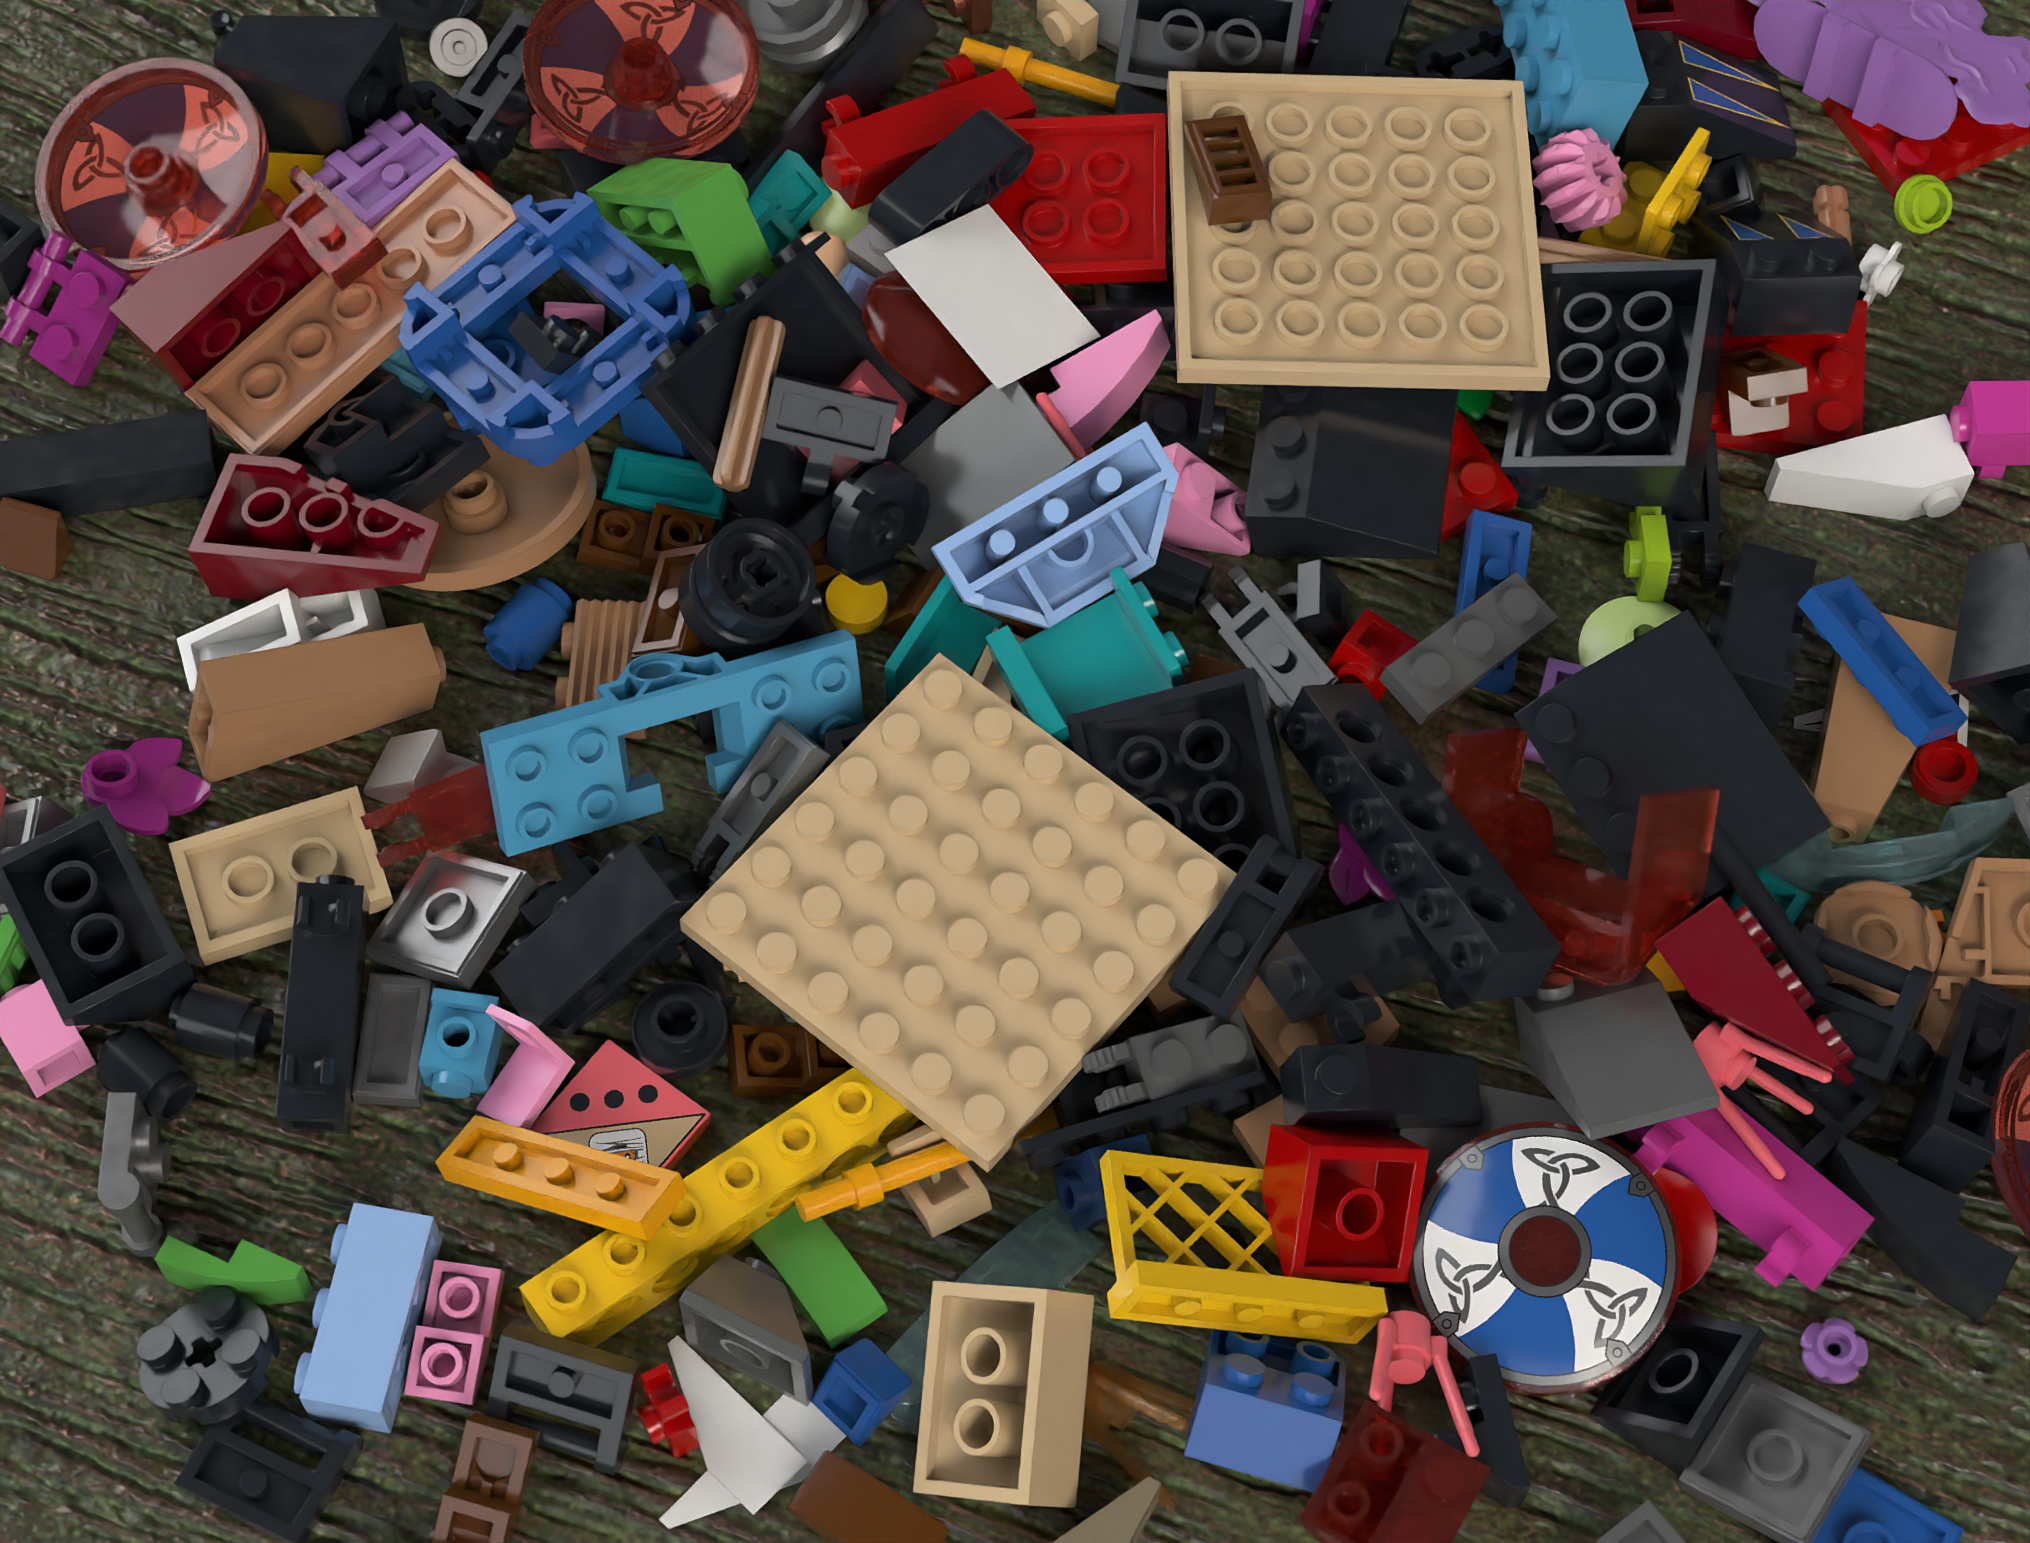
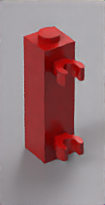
M961 54L943 61V67L951 77L938 81L937 87L939 91L861 118L856 103L847 94L826 101L825 106L834 118L826 120L821 124V128L828 139L821 162V170L829 187L837 190L851 210L873 203L888 185L978 111L989 109L1001 119L1035 118L1037 106L1006 67L978 77L971 60L966 55Z

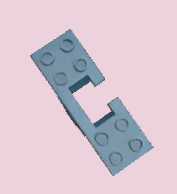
M845 628L726 662L718 652L701 657L672 653L645 654L628 663L616 681L596 686L598 697L596 700L480 732L499 845L506 856L510 857L664 811L660 783L651 772L632 778L630 776L624 735L712 709L717 753L707 755L705 759L709 784L717 794L731 791L777 722L782 721V719L800 729L824 749L825 734L827 732L865 723L856 639Z

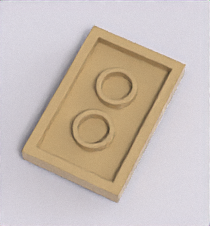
M357 786L169 843L200 956L205 966L292 939L297 882L315 883V878L320 875H342L354 879L355 885L365 886L370 900L369 915L389 909L394 904Z

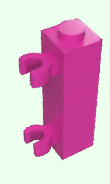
M2030 380L1970 381L1960 404L1952 407L1949 423L1951 425L1953 442H1960L1970 465L1978 466L1975 471L1976 479H2000L2004 475L2006 466L2030 465Z
M1730 1099L1729 1101L1784 1168L1786 1174L1783 1179H1775L1716 1108L1623 1132L1625 1136L1640 1147L1629 1159L1649 1179L1662 1166L1688 1178L1702 1191L1715 1211L1768 1254L1756 1266L1754 1271L1775 1288L1791 1273L1810 1290L1814 1291L1843 1262L1875 1220L1873 1216Z

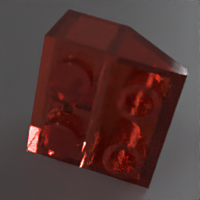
M1365 1400L1303 1511L1299 1523L1319 1543H1454L1485 1484L1491 1468L1374 1403Z

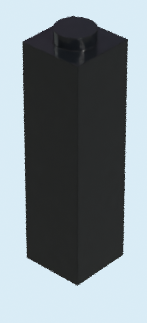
M206 409L0 441V502L3 497L17 499L59 511L62 518L207 496L212 493L221 475L217 441Z

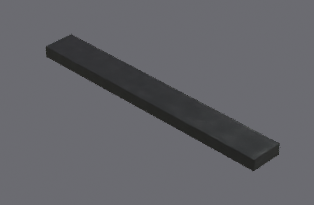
M886 0L740 174L748 188L749 197L747 202L769 170L787 149L799 154L818 177L822 174L821 162L828 139L821 128V124L826 120L834 118L825 106L826 101L847 94L856 103L861 118L873 112L940 30L921 0ZM697 283L688 289L696 312L709 310L714 305L710 300L709 294L711 291L708 288Z

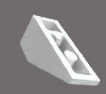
M1942 414L1776 458L1764 492L1768 501L1905 521L1927 515L1930 518L1941 517L1954 511L1961 505L1975 473L1960 443L1953 442L1951 425L1946 415Z

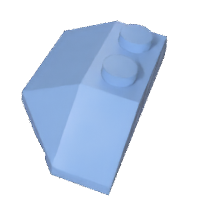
M1144 422L931 548V551L964 604L1049 629L1112 592L1113 586L1109 574L1110 570L1121 566L1130 581L1156 564L1179 474L1147 422Z

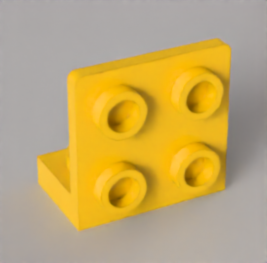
M1699 127L1669 174L1642 161H1629L1622 171L1628 178L1622 184L1627 191L1628 201L1621 205V214L1611 218L1612 220L1607 224L1595 229L1591 227L1583 231L1578 239V243L1665 258L1675 238V233L1670 231L1677 221L1687 224L1700 200L1701 192L1696 189L1704 179L1712 161L1711 156L1704 154L1711 132Z

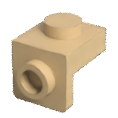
M1037 0L1036 19L1043 25L1046 34L1055 45L1059 47L1064 46L1079 62L1097 51L1099 14L1085 0Z
M925 1124L891 1140L887 1144V1150L891 1161L947 1140ZM968 1162L899 1187L932 1238L993 1209L987 1189Z

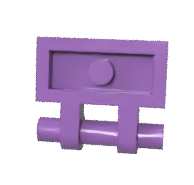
M402 110L387 121L382 119L376 120L364 130L366 135L364 138L345 152L336 150L323 160L325 167L308 179L313 190L321 198L330 193L335 208L364 233L369 231L449 159L453 157L460 162L458 154L422 123L415 127L411 118Z

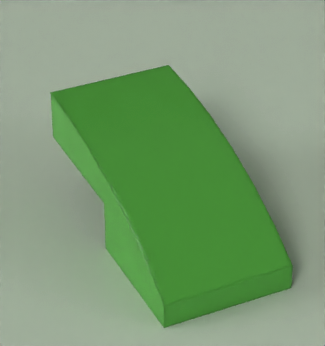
M795 1204L749 1235L756 1253L767 1265L778 1272L781 1276L780 1281L790 1291L796 1308L831 1349L888 1312L885 1302L870 1280L821 1217L804 1222Z
M169 1235L155 1257V1261L167 1282L202 1295L214 1287L224 1286L230 1288L236 1296L250 1299L256 1304H286L307 1301L313 1291L303 1266L244 1239L241 1240L229 1262Z

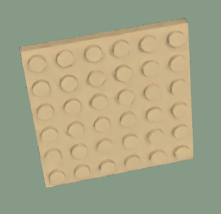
M1169 71L1167 108L1177 383L1546 391L1550 380V367L1523 81ZM1244 115L1267 173L1272 191L1268 219L1208 226L1184 132L1185 121ZM1233 135L1204 139L1205 141L1233 138ZM1237 149L1210 152V155L1217 156L1237 153ZM1240 165L1216 168V171L1235 170L1242 168ZM1245 181L1224 183L1222 186L1245 185Z
M938 653L681 917L680 925L682 932L988 1173L1083 1067L1082 1057L1097 1051L1192 946L1237 873L941 653Z

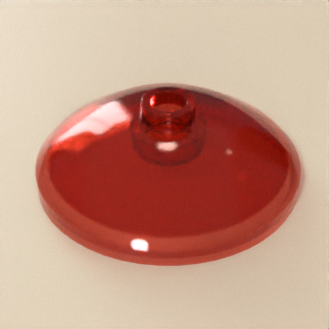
M897 269L880 275L873 282L863 299V322L876 349L900 375L928 394L962 407L993 384ZM1027 375L1018 379L1022 385H1024Z

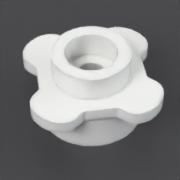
M1898 241L1893 244L1890 250L1876 243L1873 244L1859 264L1863 275L1859 290L1866 293L1862 301H1867V307L1872 303L1877 293L1887 297L1897 284L1904 270V265L1896 261L1903 245Z

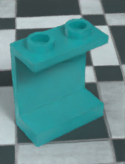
M1121 566L1109 571L1114 590L1113 594L1060 621L1049 629H1045L1021 643L1017 642L1008 625L985 637L993 663L1023 715L1073 752L1074 747L1067 715L1185 685L1181 668L1189 665V662L1181 644L1172 631L1161 634L1152 619L1158 615V610L1149 591L1142 581L1132 585Z

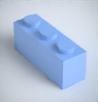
M354 1202L348 1225L340 1223L337 1226L331 1246V1263L336 1264L330 1288L322 1287L319 1290L313 1310L312 1324L313 1328L318 1329L312 1353L304 1352L301 1355L294 1379V1392L300 1394L299 1399L310 1419L391 1434L410 1363L416 1325L420 1326L434 1259L437 1260L442 1243V1238L433 1216Z

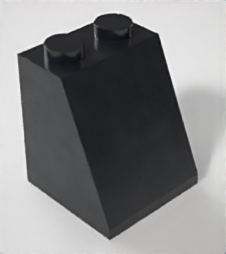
M243 15L231 33L224 35L219 40L213 57L220 84L235 92L251 109L258 121L264 143L291 154L324 155V159L336 150H341L342 152L348 150L366 136L364 130L376 120L382 119L387 121L397 113L395 107L397 93L405 85L409 84L397 22L387 17Z
M2024 541L2015 544H2005L1999 548L1969 556L1948 680L1949 685L2020 745L2030 743V547Z

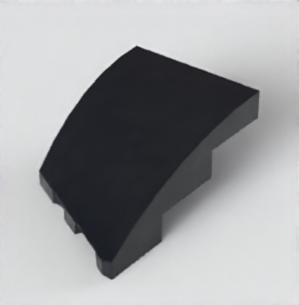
M379 368L374 369L361 381L363 388L355 398L339 401L329 413L326 422L317 428L303 445L308 456L330 479L333 477L347 483L353 493L372 501L382 498L418 514L491 458L480 437L449 426L438 406L408 395L397 375Z

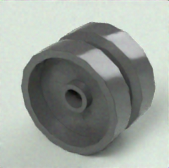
M727 0L728 8L745 36L751 41L759 55L780 71L800 75L828 70L867 24L869 17L868 0Z

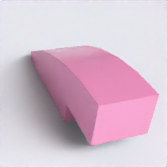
M1156 309L1050 369L1057 390L1048 394V397L1056 409L1059 410L1084 449L1090 447L1104 436L1128 411L1153 378L1167 354L1170 343L1162 318ZM1036 401L1035 403L1037 404V406L1040 408V410L1043 412V414H1044L1045 417L1047 418L1046 414L1044 413V411L1042 410V408L1040 407V405H1039L1038 402Z

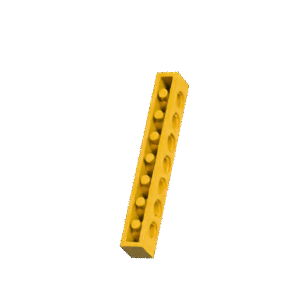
M852 1067L685 1177L683 1181L688 1193L650 1241L606 1229L521 1285L519 1289L527 1314L539 1331L594 1348L695 1281L724 1253L732 1256L750 1244L751 1239L749 1235L795 1205L796 1196L842 1180V1173L844 1171L873 1162L888 1152L887 1144L891 1140L925 1125V1123L855 1067Z

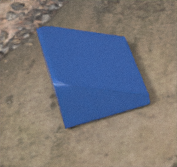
M861 1339L835 1356L810 1401L857 1447H860L906 1395L912 1380L872 1341Z

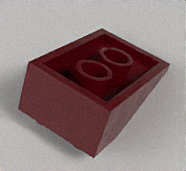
M282 220L154 266L141 279L129 284L121 294V297L109 309L149 359L185 393L319 275L321 270L292 227Z

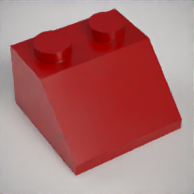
M1271 1124L1261 1193L1283 1275L1285 1277L1312 1280L1408 1282L1429 1149L1389 1129Z

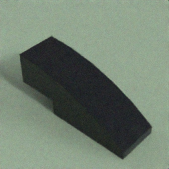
M1842 1136L1823 1172L1832 1184L1875 1218L1866 1230L1867 1235L1906 1274L1939 1300L1975 1322L1980 1323L1997 1301L2018 1256L1956 1224L1966 1203L1965 1200Z

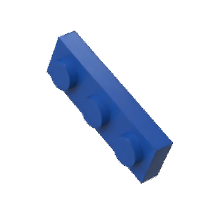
M1473 509L1465 524L1454 617L1514 572H1517L1526 581L1532 524ZM1518 653L1473 687L1506 695L1515 682Z
M1850 576L1811 587L1797 603L1812 621L1816 632L1832 645L1851 668L1853 676L1858 683L1870 691L1890 715L1896 729L1908 737L1915 747L1955 734L1968 720V716Z

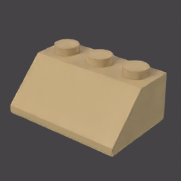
M933 1281L913 1492L1030 1506L1076 1508L1094 1295L1050 1289Z

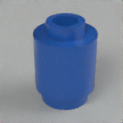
M535 578L530 585H521L483 630L484 637L488 642L486 650L490 657L500 666L511 671L517 668L527 671L532 670L562 635L563 623L570 622L569 616L574 611L571 599L561 588L544 578Z

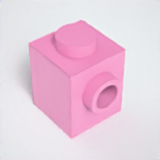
M42 979L32 985L24 984L17 986L2 996L0 999V1037L36 1098L96 1065L79 1034L80 1031L90 1025L65 1026Z

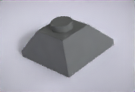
M724 1253L685 1289L679 1299L687 1344L808 1407L810 1399L814 1394L809 1350L786 1286L780 1282L781 1276L772 1267L760 1260L746 1257L741 1262Z

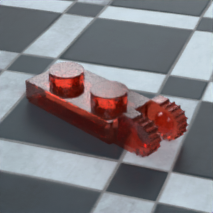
M298 165L287 172L291 185L300 194L289 204L286 205L277 193H273L268 188L257 196L276 222L284 220L292 227L316 266L341 291L389 254L380 239L319 179L315 182Z
M485 762L407 793L408 798L361 816L365 830L371 828L377 830L394 823L399 817L415 812L424 834L407 842L399 841L384 847L382 852L376 854L381 868L429 849L431 853H435L496 828Z

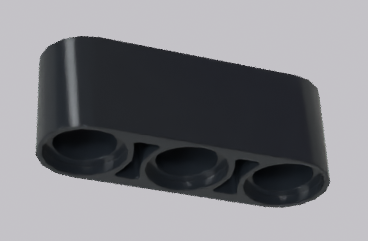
M980 110L888 185L872 203L868 212V221L890 242L899 247L991 203L1028 168L1034 154L1033 145L991 110Z

